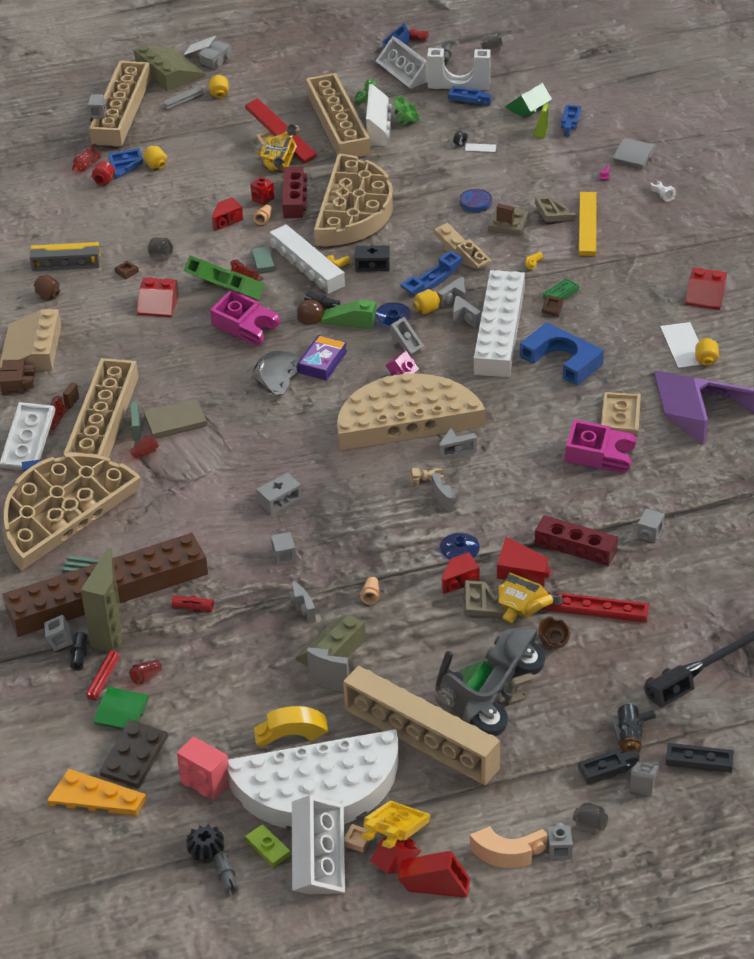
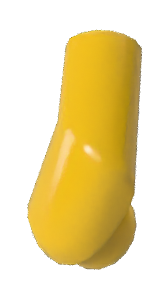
M537 252L526 257L525 266L529 270L535 269L537 262L543 259V254Z

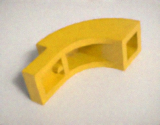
M291 706L267 713V721L254 727L256 744L262 748L287 735H300L313 741L328 733L326 716L323 713L308 707Z

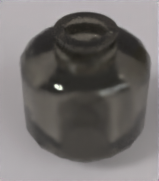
M496 32L484 35L482 37L483 41L480 42L482 49L490 50V54L500 51L501 46H503L501 36Z
M154 237L150 240L147 250L153 259H167L173 253V245L168 238Z
M583 803L580 808L575 809L573 821L576 822V828L579 831L597 835L600 831L605 830L608 823V814L605 813L604 808L601 806Z

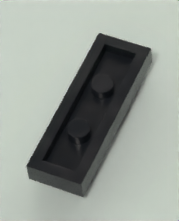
M668 743L666 765L732 772L734 750Z

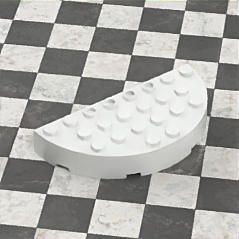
M397 730L229 759V767L227 768L229 787L235 798H238L243 803V807L247 811L275 826L282 828L292 827V801L309 795L343 804L344 824L356 820V816L364 812H370L390 791L396 779V772L399 766Z

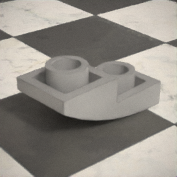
M432 473V489L437 501L445 510L453 512V504H456L455 492H451L450 485H445V481L441 480L439 473Z
M292 582V591H289L290 603L295 604L296 611L301 610L302 616H306L308 624L315 623V607L310 596L298 583Z

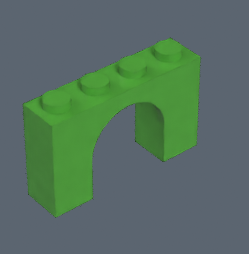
M189 255L184 268L186 273L257 300L260 299L265 286L264 283L226 270Z

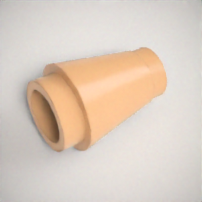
M265 205L255 211L254 221L256 224L265 225L268 223L273 211L270 205Z
M375 577L367 578L360 592V597L365 604L373 605L380 598L378 580Z

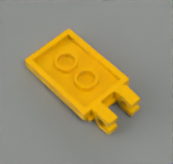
M390 800L365 817L363 826L367 830L362 834L361 838L371 841L377 832L388 836L383 841L382 846L391 849L395 846L397 840L405 841L428 824L431 814Z

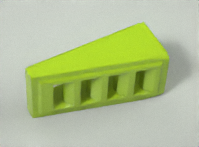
M547 102L543 105L533 137H546L549 122V104Z

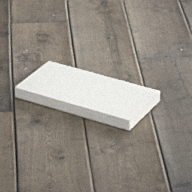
M18 403L0 460V468L22 470L21 462L41 459L56 410L54 406Z

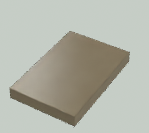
M197 398L144 411V417L153 439L207 426V420Z

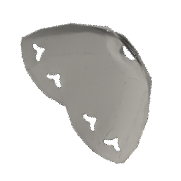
M270 351L261 356L256 363L253 377L274 394H284L290 384L289 378L297 373L296 366L300 358L292 352Z

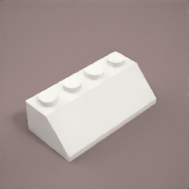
M392 36L376 59V62L410 89L427 83V61L406 44Z
M369 84L366 115L367 134L370 137V146H386L387 140H390L392 104H389V98L373 84Z
M312 795L292 801V891L309 895L345 893L343 804Z

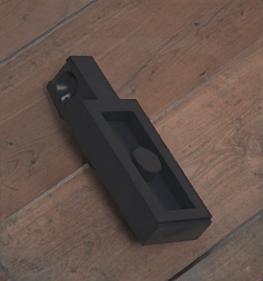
M636 749L626 753L615 750L579 762L578 769L586 784L631 769L639 762L640 755Z

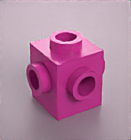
M407 351L397 355L385 365L392 376L404 373L413 374L419 369Z

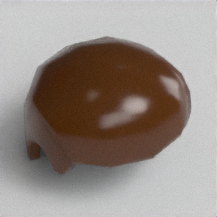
M310 299L298 305V321L305 324H314L322 320L323 307L318 301Z
M549 616L543 619L539 625V638L546 647L559 649L568 643L570 628L563 619L558 620Z

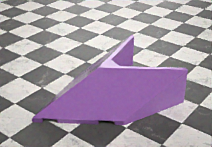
M654 370L664 415L702 444L706 443L708 418L701 392H705L711 397L714 396L715 392H721L722 397L730 396L754 414V389Z

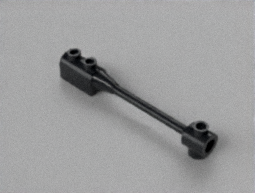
M754 631L701 661L682 666L678 665L673 669L666 668L659 677H649L644 685L647 697L653 703L663 707L694 690L693 679L705 667L754 641Z

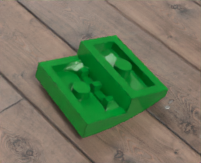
M108 687L99 704L93 722L96 725L123 730L128 720L138 722L140 715H144L149 695Z

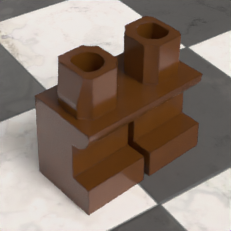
M3 360L0 374L2 396L9 395L10 391L16 390L20 394H24V389L34 388L35 365H25L24 360Z

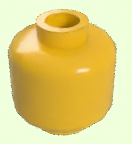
M215 75L209 80V92L213 97L222 98L229 93V83L226 77Z
M149 146L144 151L143 159L151 169H162L166 164L167 155L159 146Z
M427 289L416 294L415 302H413L414 309L426 315L438 309L440 298L435 291Z
M710 338L701 339L695 346L696 360L705 366L715 363L719 359L718 343Z

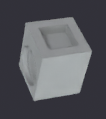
M646 508L638 522L637 538L656 543L664 528L665 514Z
M291 533L271 535L272 551L277 566L296 562V550Z

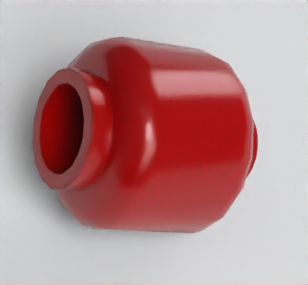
M101 161L93 169L92 178L99 185H107L115 176V168L110 163Z

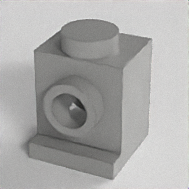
M91 94L87 104L89 118L105 119L107 102L104 95Z
M63 615L44 622L45 638L54 652L73 644L70 625Z
M555 823L553 826L548 827L549 860L572 859L573 841L571 826Z

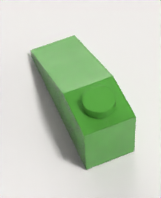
M356 300L326 309L321 323L373 329L377 319L376 302Z

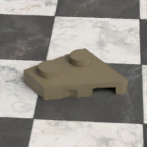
M552 197L535 198L534 203L545 222L575 220L576 214L565 211L566 207Z
M465 580V615L502 618L504 616V608L498 606L497 598L490 592L486 582Z

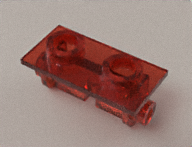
M95 143L91 147H87L81 155H77L74 158L72 170L77 168L78 171L84 172L92 166V163L94 164L101 158L102 153L94 149Z
M237 259L231 261L232 269L230 271L240 273L259 282L263 280V277L259 276L257 270L248 266L244 267V264Z
M59 395L53 397L50 404L56 409L50 426L51 430H55L69 408V405L63 404V398Z

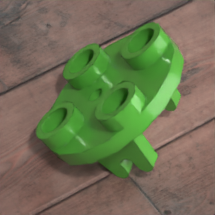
M369 78L364 84V89L356 93L354 96L355 105L359 106L363 101L368 104L369 84L375 86L376 81L374 79L371 80Z
M400 95L394 100V105L396 106L394 113L400 112L397 119L398 123L402 121L404 126L409 121L417 122L421 118L416 112L417 107L414 104H408Z

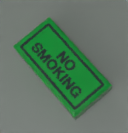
M565 278L545 291L543 299H546L547 295L566 299L579 290V285Z

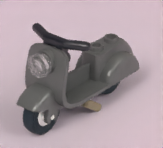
M512 628L505 630L503 634H498L494 642L495 647H490L485 656L488 659L486 664L493 670L479 692L464 684V677L461 673L449 670L453 653L447 651L435 685L437 692L435 699L441 707L451 708L462 717L463 721L478 727L487 734L493 736L500 735L506 729L508 715L504 707L498 704L502 697L506 699L508 704L525 700L527 698L526 692L514 694L517 691V686L532 681L533 675L538 674L543 669L546 660L545 652L539 645L534 643L538 633L537 629Z

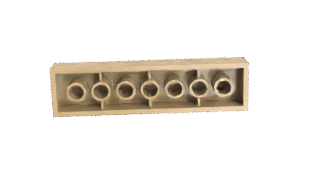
M119 61L104 94L105 101L107 102L105 119L93 118L89 127L91 144L114 147L123 145L151 79L148 62Z
M333 73L306 78L307 96L336 154H348L357 157L371 155L370 137L337 74Z
M100 359L63 455L87 453L109 458L138 380L136 361Z
M358 666L343 681L346 711L383 731L396 729L398 739L483 785H486L499 771L500 740L495 736L487 734L478 727L468 724L459 717L451 715L442 708L434 706L423 698L415 696L406 689L398 687L389 680L383 679L361 666Z

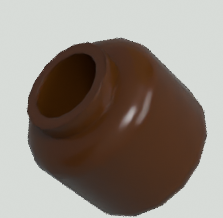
M49 275L39 276L34 282L35 292L45 300L56 298L60 293L59 282Z

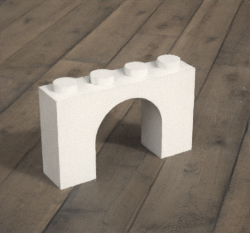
M428 48V88L451 90L455 86L482 91L490 89V50L475 49L473 70L466 75L459 76L450 73L446 69L444 64V48Z

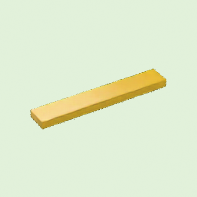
M580 192L579 256H596L597 192Z

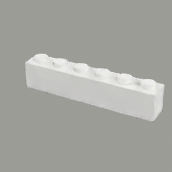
M288 225L270 231V246L277 250L281 256H284L292 265L296 266L311 281L316 283L320 289L329 294L345 287L344 272Z

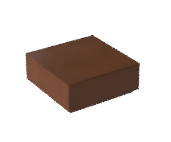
M498 204L496 207V220L512 224L514 222V207Z
M128 260L114 268L115 273L124 279H128L139 272L138 267Z
M547 295L542 307V313L559 317L564 299Z
M70 383L62 393L66 408L71 409L79 399L76 383Z

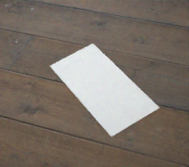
M690 322L660 326L678 368L703 365L695 357V346L699 340Z

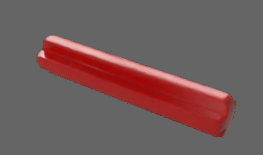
M111 650L108 652L86 692L88 699L96 700L120 658L117 651Z

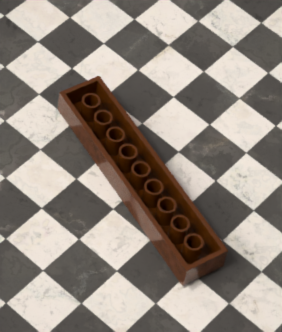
M193 533L113 558L120 603L208 575L206 556ZM98 563L3 593L5 610L17 637L44 629V622L61 615L65 617L66 621L84 616L85 611L81 589Z

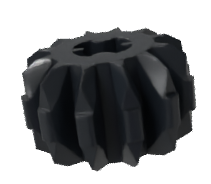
M209 823L206 827H202L199 824L198 830L191 829L190 835H187V851L194 860L200 858L202 863L205 859H209L212 862L216 854H221V851H224V835L222 832H219L217 826L211 828Z

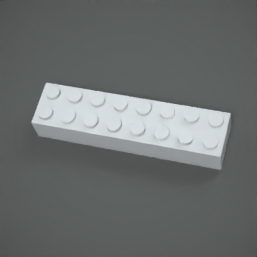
M490 270L474 354V375L510 377L525 289V273Z

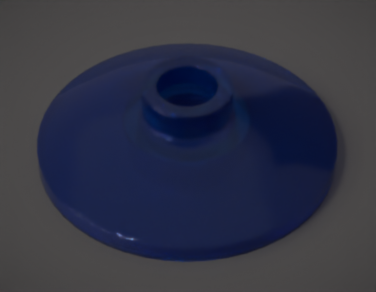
M397 302L383 304L376 310V319L380 323L389 326L403 317L408 321L411 316L410 309L406 305Z
M453 533L442 540L440 550L442 555L449 560L468 552L474 558L479 553L480 544L470 534Z

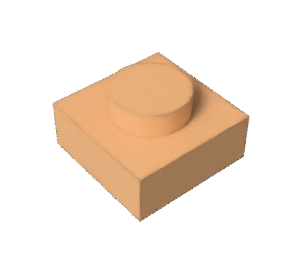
M352 824L344 837V847L364 853L370 841L361 837L367 829Z

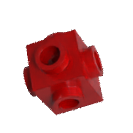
M260 177L250 184L252 201L264 206L275 198L274 183Z

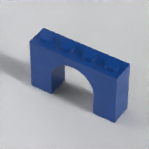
M548 322L544 323L520 343V357L533 364L553 351H564L572 354L573 357L563 364V379L576 386L602 366L604 361L603 349Z

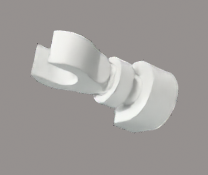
M657 181V185L651 183V191L657 192L664 201L669 202L675 199L676 191L674 187H665L661 181Z

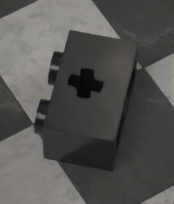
M390 245L355 246V272L390 271Z

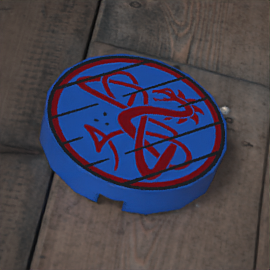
M469 189L459 196L460 206L464 207V210L468 212H482L483 209H489L492 205V196L486 190Z

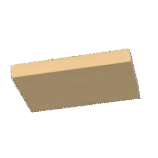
M604 392L601 425L611 426V430L638 436L641 394Z

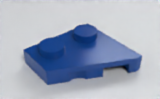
M140 148L108 154L110 164L113 165L116 171L115 179L143 164Z

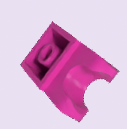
M232 289L210 309L211 325L256 346H259L264 341L263 332L260 328L275 329L280 324V318L277 313L261 306L258 301Z
M573 419L564 461L625 473L630 469L631 460L627 454L621 452H631L635 448L636 438L630 433L611 430V426Z

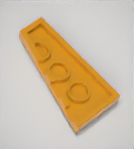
M68 769L48 798L47 803L48 806L53 807L60 804L66 805V808L75 809L78 806L86 807L89 811L104 809L108 810L109 813L137 816L147 799L144 793Z

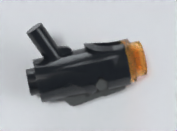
M624 704L617 711L618 718L613 720L617 743L624 753L636 749L639 754L642 748L641 737L643 728L640 727L643 725V722L656 718L654 710L639 714L638 707L632 704Z

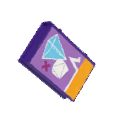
M318 335L297 363V372L327 381L347 353V342Z

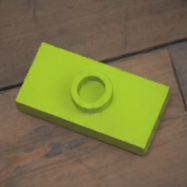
M263 824L245 836V841L273 868L291 856V851Z

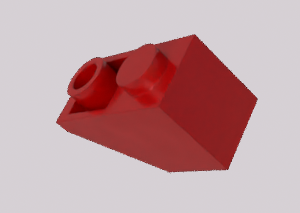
M233 197L217 203L212 214L214 231L243 220L242 206Z
M469 552L450 559L442 576L443 594L463 588L465 580L480 582V567Z
M382 837L370 862L385 873L398 874L401 860L417 857L421 849L416 847L415 841L407 838L405 841L397 840L395 846L390 849L382 846L383 841L387 839Z

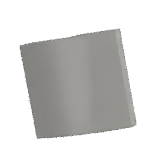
M625 138L616 150L613 161L644 169L647 160L651 159L656 145Z
M308 647L309 679L323 687L344 692L343 681L349 676L348 658L329 656V649Z

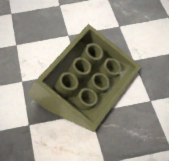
M144 45L134 50L135 62H148L151 78L167 91L206 76L204 71L174 48Z
M107 548L82 587L81 593L91 648L109 652L111 650L115 651L117 646L121 645L123 635L112 550Z

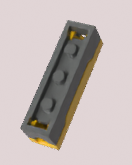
M99 242L31 245L30 263L32 271L100 268Z

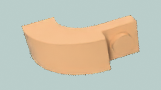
M489 826L470 834V849L478 858L493 866L520 868L531 865L533 855H538L547 850L548 835L544 829H541L522 838L507 839L497 835Z

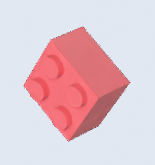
M194 736L177 752L180 780L185 786L192 787L202 796L209 797L214 801L229 786L227 754Z

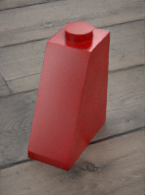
M505 537L497 563V579L506 580L510 572L544 586L546 579H550L551 567H548L549 558L511 538Z
M452 851L401 860L398 879L408 892L468 897L470 877Z

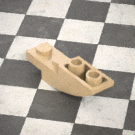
M449 223L434 229V235L444 244L443 249L446 252L451 250L463 258L462 264L479 269L491 262V259L470 239L465 240Z

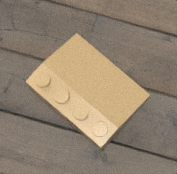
M59 309L39 310L8 325L0 360V371L3 360H24L25 365H35L36 371L53 370L61 330Z

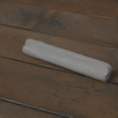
M198 86L163 101V107L168 110L203 95V88Z

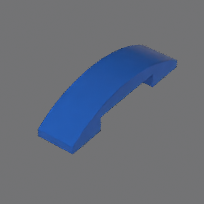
M450 250L438 258V265L418 278L410 277L401 283L400 286L411 294H418L427 289L431 290L446 280L457 269L463 258Z

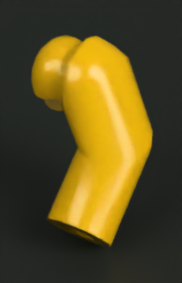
M333 255L326 256L338 268L351 263L349 256L334 260Z

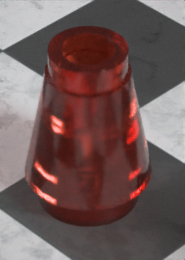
M152 435L145 436L130 449V453L134 459L155 452L159 445Z
M158 660L133 665L129 670V674L135 684H143L161 671L162 667Z

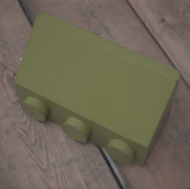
M349 614L332 620L295 659L308 666V647L329 649V656L348 658L366 640L365 622Z

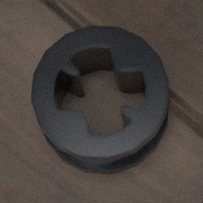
M457 131L453 137V143L461 147L468 140L467 133Z

